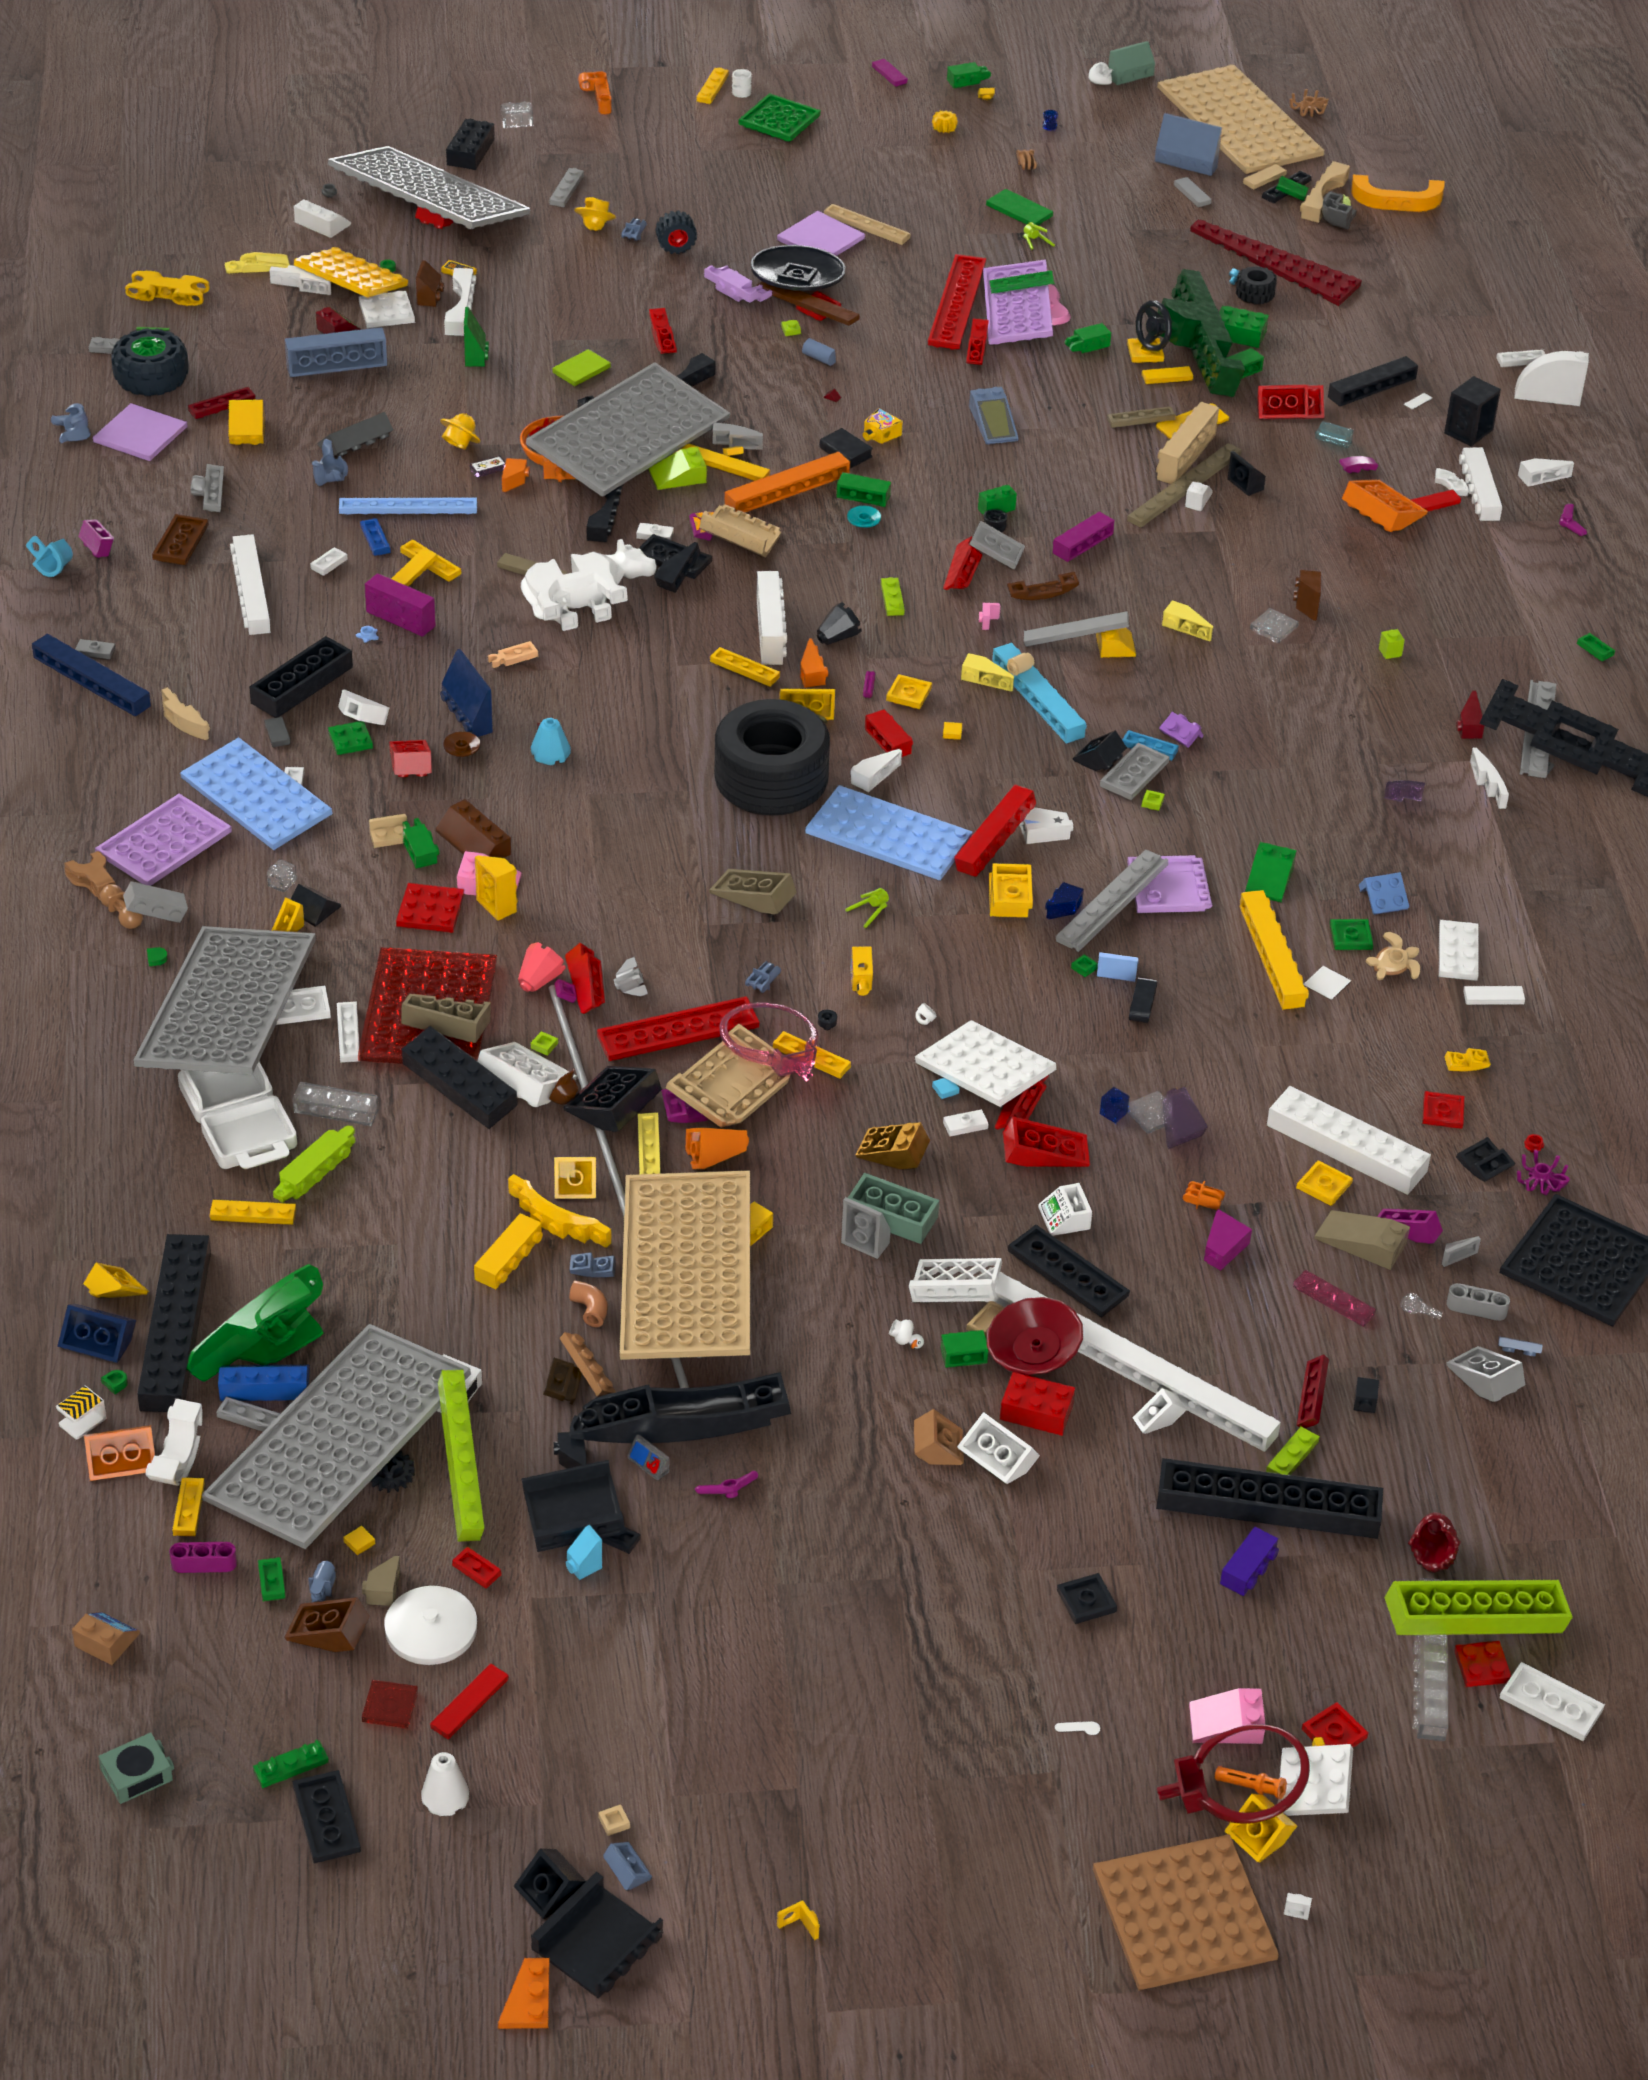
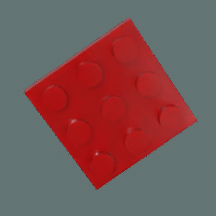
M408 883L396 919V926L453 933L465 895L464 889Z

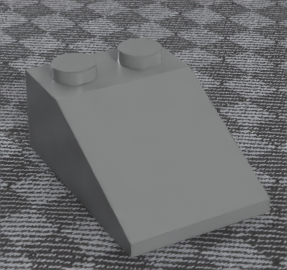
M845 1197L843 1200L841 1243L878 1259L890 1244L891 1229L881 1212Z
M1479 1346L1447 1362V1366L1476 1394L1492 1402L1499 1401L1502 1397L1514 1393L1517 1389L1525 1386L1522 1362Z

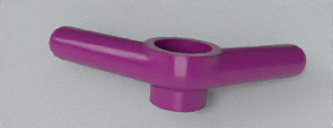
M1572 503L1566 504L1559 519V524L1579 536L1586 535L1587 530L1573 519L1574 505Z
M752 1471L738 1479H727L719 1485H699L695 1487V1491L698 1494H725L727 1498H734L738 1496V1490L758 1478V1472Z

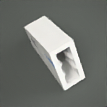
M1040 808L1032 809L1025 817V820L1019 824L1026 844L1070 839V833L1073 831V822L1069 820L1067 813Z

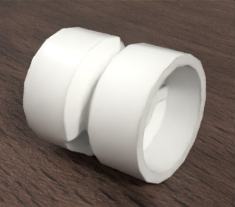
M739 69L733 72L732 94L734 96L743 98L751 95L752 74L750 71Z

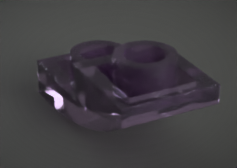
M1408 780L1389 781L1386 784L1384 798L1400 802L1403 801V797L1422 801L1425 783Z

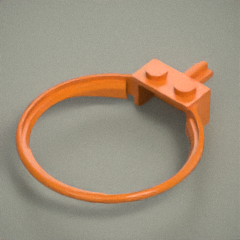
M551 416V417H548V418H549V422H550L552 419H554L555 421H557L558 419H560V418H562V417H564V416ZM545 418L527 425L521 432L520 443L527 457L544 467V479H556L558 482H562L565 479H576L543 455L537 454L527 447V436L538 426H543Z

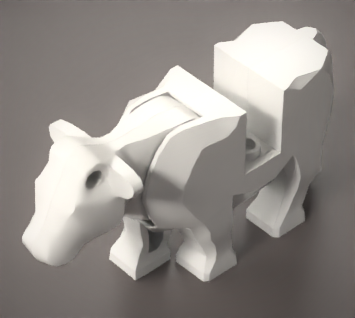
M620 539L617 541V551L613 555H603L596 552L585 555L571 554L572 573L562 574L555 559L546 563L534 564L527 570L525 577L521 581V589L523 595L532 605L535 617L544 619V621H557L561 624L562 630L566 631L578 627L577 613L569 611L568 608H581L588 605L592 608V613L597 623L609 620L612 616L611 605L607 603V598L610 599L611 604L628 601L627 588L618 585L623 576L629 579L639 576H652L655 574L657 566L655 559L646 557L640 549L633 548L631 545H624L623 540Z

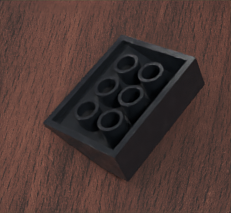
M607 1066L563 1108L564 1111L601 1130L618 1132L640 1110L644 1109L645 1105L654 1099L662 1088L656 1069Z

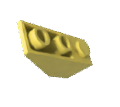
M1171 601L1164 610L1162 626L1211 641L1213 626L1188 605Z
M968 653L962 665L961 680L1013 691L1014 676L986 657Z

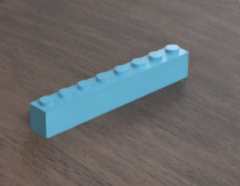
M1013 643L994 648L992 662L1009 672L1007 669L1008 660L1021 654V652ZM1032 666L1031 669L1019 675H1013V686L1065 743L1085 737V729L1087 728L1085 720L1071 708L1057 690L1048 683V680L1039 673L1038 669Z

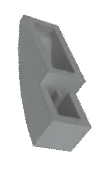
M713 423V444L729 445V447L741 446L743 449H763L762 433L742 426Z

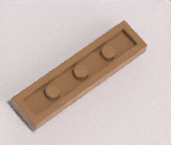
M564 1332L560 1340L596 1396L600 1397L615 1393L612 1382L603 1373V1368L597 1364L593 1353L584 1344V1339L578 1334Z

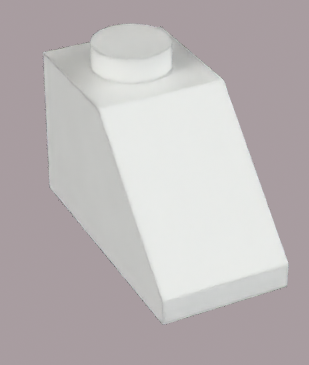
M1192 482L1187 490L1185 507L1202 511L1212 495V489L1208 485Z
M1162 1388L1133 1419L1141 1431L1146 1434L1172 1425L1187 1409L1176 1394Z

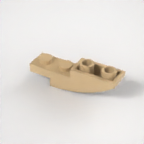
M169 688L162 689L164 716L169 722L189 735L203 740L209 739V724L201 718L199 711H196L192 705L185 707L184 703H180L177 695L172 693Z

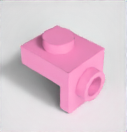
M983 603L982 612H979V622H982V630H989L990 619H999L1000 603Z

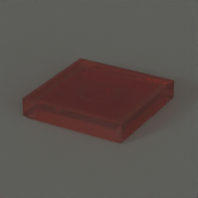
M372 1680L362 1714V1722L408 1728L418 1693V1686Z

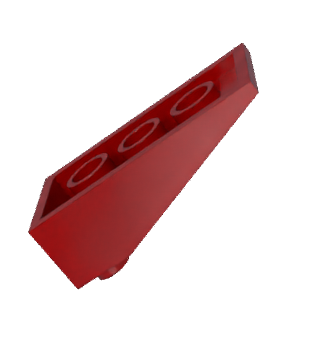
M1013 1116L1003 1131L1005 1160L1007 1163L1024 1167H1089L1090 1165L1087 1134Z

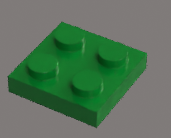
M364 721L328 727V734L337 755L373 749V743Z

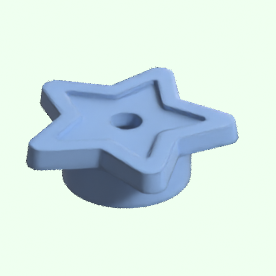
M364 626L361 628V632L356 634V637L362 638L364 643H367L369 640H378L376 635L378 629H374L372 626Z

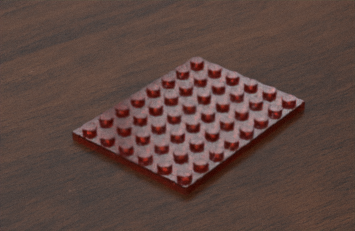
M381 947L358 1051V1061L403 1064L401 1049L424 1031V1029L401 1024L402 1003L409 994L435 996L436 1000L446 999V997L454 998V1002L464 1003L466 1000H474V1004H483L484 1001L490 1002L497 955ZM484 1031L476 1043L443 1035L478 1061Z

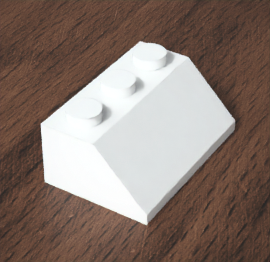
M302 200L294 206L295 223L332 238L351 225V222L341 215L307 200Z
M984 1412L957 1446L958 1449L1006 1484L1026 1474L1040 1456L1031 1446Z

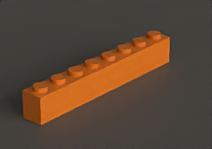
M840 452L833 453L725 491V504L735 508V512L740 510L745 513L838 480L842 472L850 473V461Z

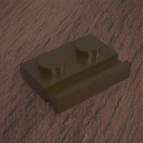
M554 1357L543 1395L560 1401L567 1400L573 1405L582 1372L574 1364Z

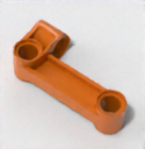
M602 71L581 73L578 76L581 90L595 91L598 112L600 114H610L612 112V97L610 96L607 74Z

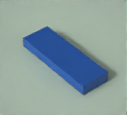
M377 518L360 521L361 529L373 555L391 553L390 546Z

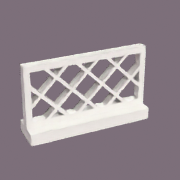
M1001 1258L920 1259L914 1280H910L909 1283L912 1302L995 1301V1288L1002 1260ZM953 1266V1268L948 1271L944 1270L946 1267ZM968 1266H974L973 1268H971V1269L968 1270V1271H966V1270L964 1269V1268H966V1267H968ZM988 1266H995L988 1271L985 1269ZM924 1267H934L928 1271L924 1270ZM979 1271L982 1273L977 1277L973 1276L975 1273ZM937 1272L941 1273V1275L937 1276L936 1278L932 1277V1275L936 1274ZM957 1272H961V1273H962L961 1275H959V1276H957V1277H955V1278L952 1276V1275H954V1274L957 1273Z

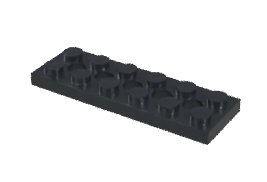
M1034 1225L1008 1245V1252L1101 1318L1129 1297V1289L1038 1225ZM1070 1269L1073 1270V1272H1065V1271H1064V1270H1070ZM1079 1281H1088L1089 1283L1084 1284ZM1095 1292H1104L1105 1294L1099 1295Z

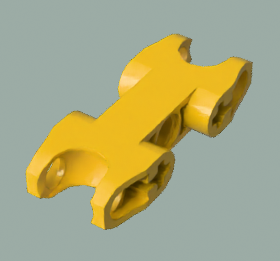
M136 271L131 275L132 283L125 286L126 295L142 301H152L154 297L172 299L174 303L185 306L202 304L204 301L203 293L208 292L210 289L209 282L203 278L191 275H184L180 279L163 277L156 271ZM135 276H141L143 280L138 281ZM202 283L206 288H199L197 284ZM129 288H135L138 292L132 293ZM196 295L200 300L196 301L192 296Z

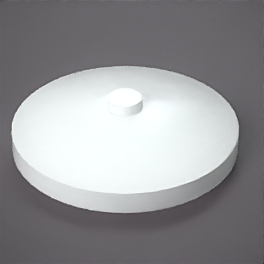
M424 1586L404 1593L392 1603L385 1617L386 1639L392 1650L405 1660L422 1665L442 1664L459 1657L471 1646L477 1633V1616L471 1602L461 1593L442 1586Z

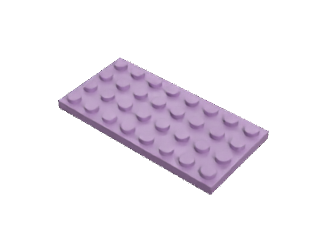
M1046 260L983 268L987 320H989V345L1053 336L1048 285L991 294L989 281L1047 271Z

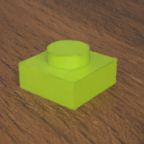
M797 320L781 322V328L785 336L801 334V328Z
M1147 790L1142 800V807L1160 811L1165 794Z
M541 1031L531 1042V1049L548 1056L558 1045V1038Z

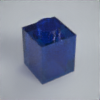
M1116 1087L1111 1088L1101 1097L1100 1114L1116 1124L1128 1113L1130 1096Z

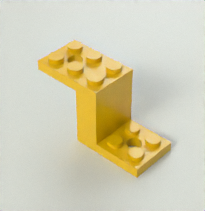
M993 864L992 873H989L990 916L1028 917L1029 909H1032L1033 906L1031 865Z

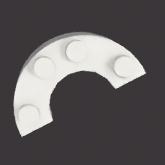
M175 1399L174 1405L170 1406L167 1414L169 1433L164 1440V1450L161 1455L154 1456L152 1463L147 1465L146 1476L152 1481L179 1486V1481L181 1482L182 1478H187L197 1454L200 1436L196 1434L198 1425L202 1426V1406L200 1403Z

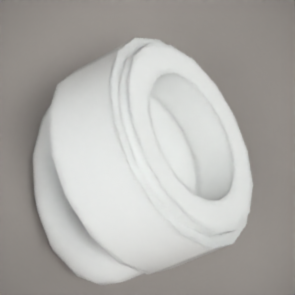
M925 1003L918 1007L915 1014L917 1021L922 1025H927L937 1017L933 1009ZM920 1014H922L926 1019L923 1020Z

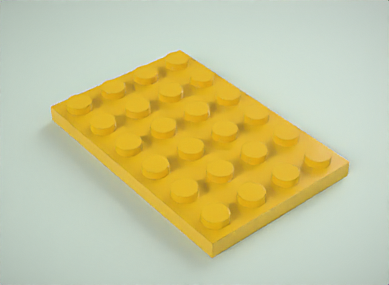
M337 247L294 259V266L367 298L408 286V280L403 278L402 275L391 273L388 269H382L377 264L368 263L365 259L357 258L352 253H345Z

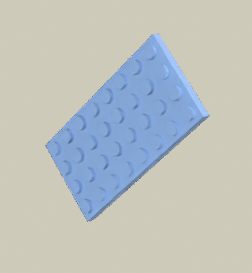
M239 737L180 772L181 778L273 850L332 815V808Z
M840 785L806 826L805 831L809 835L937 880L943 878L954 863V857L973 834L970 830Z

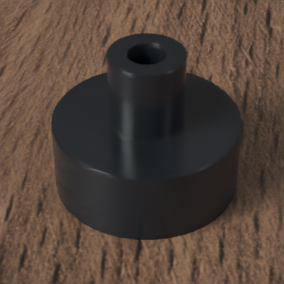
M829 1009L820 1011L818 1013V1025L824 1030H830L837 1025L836 1012Z

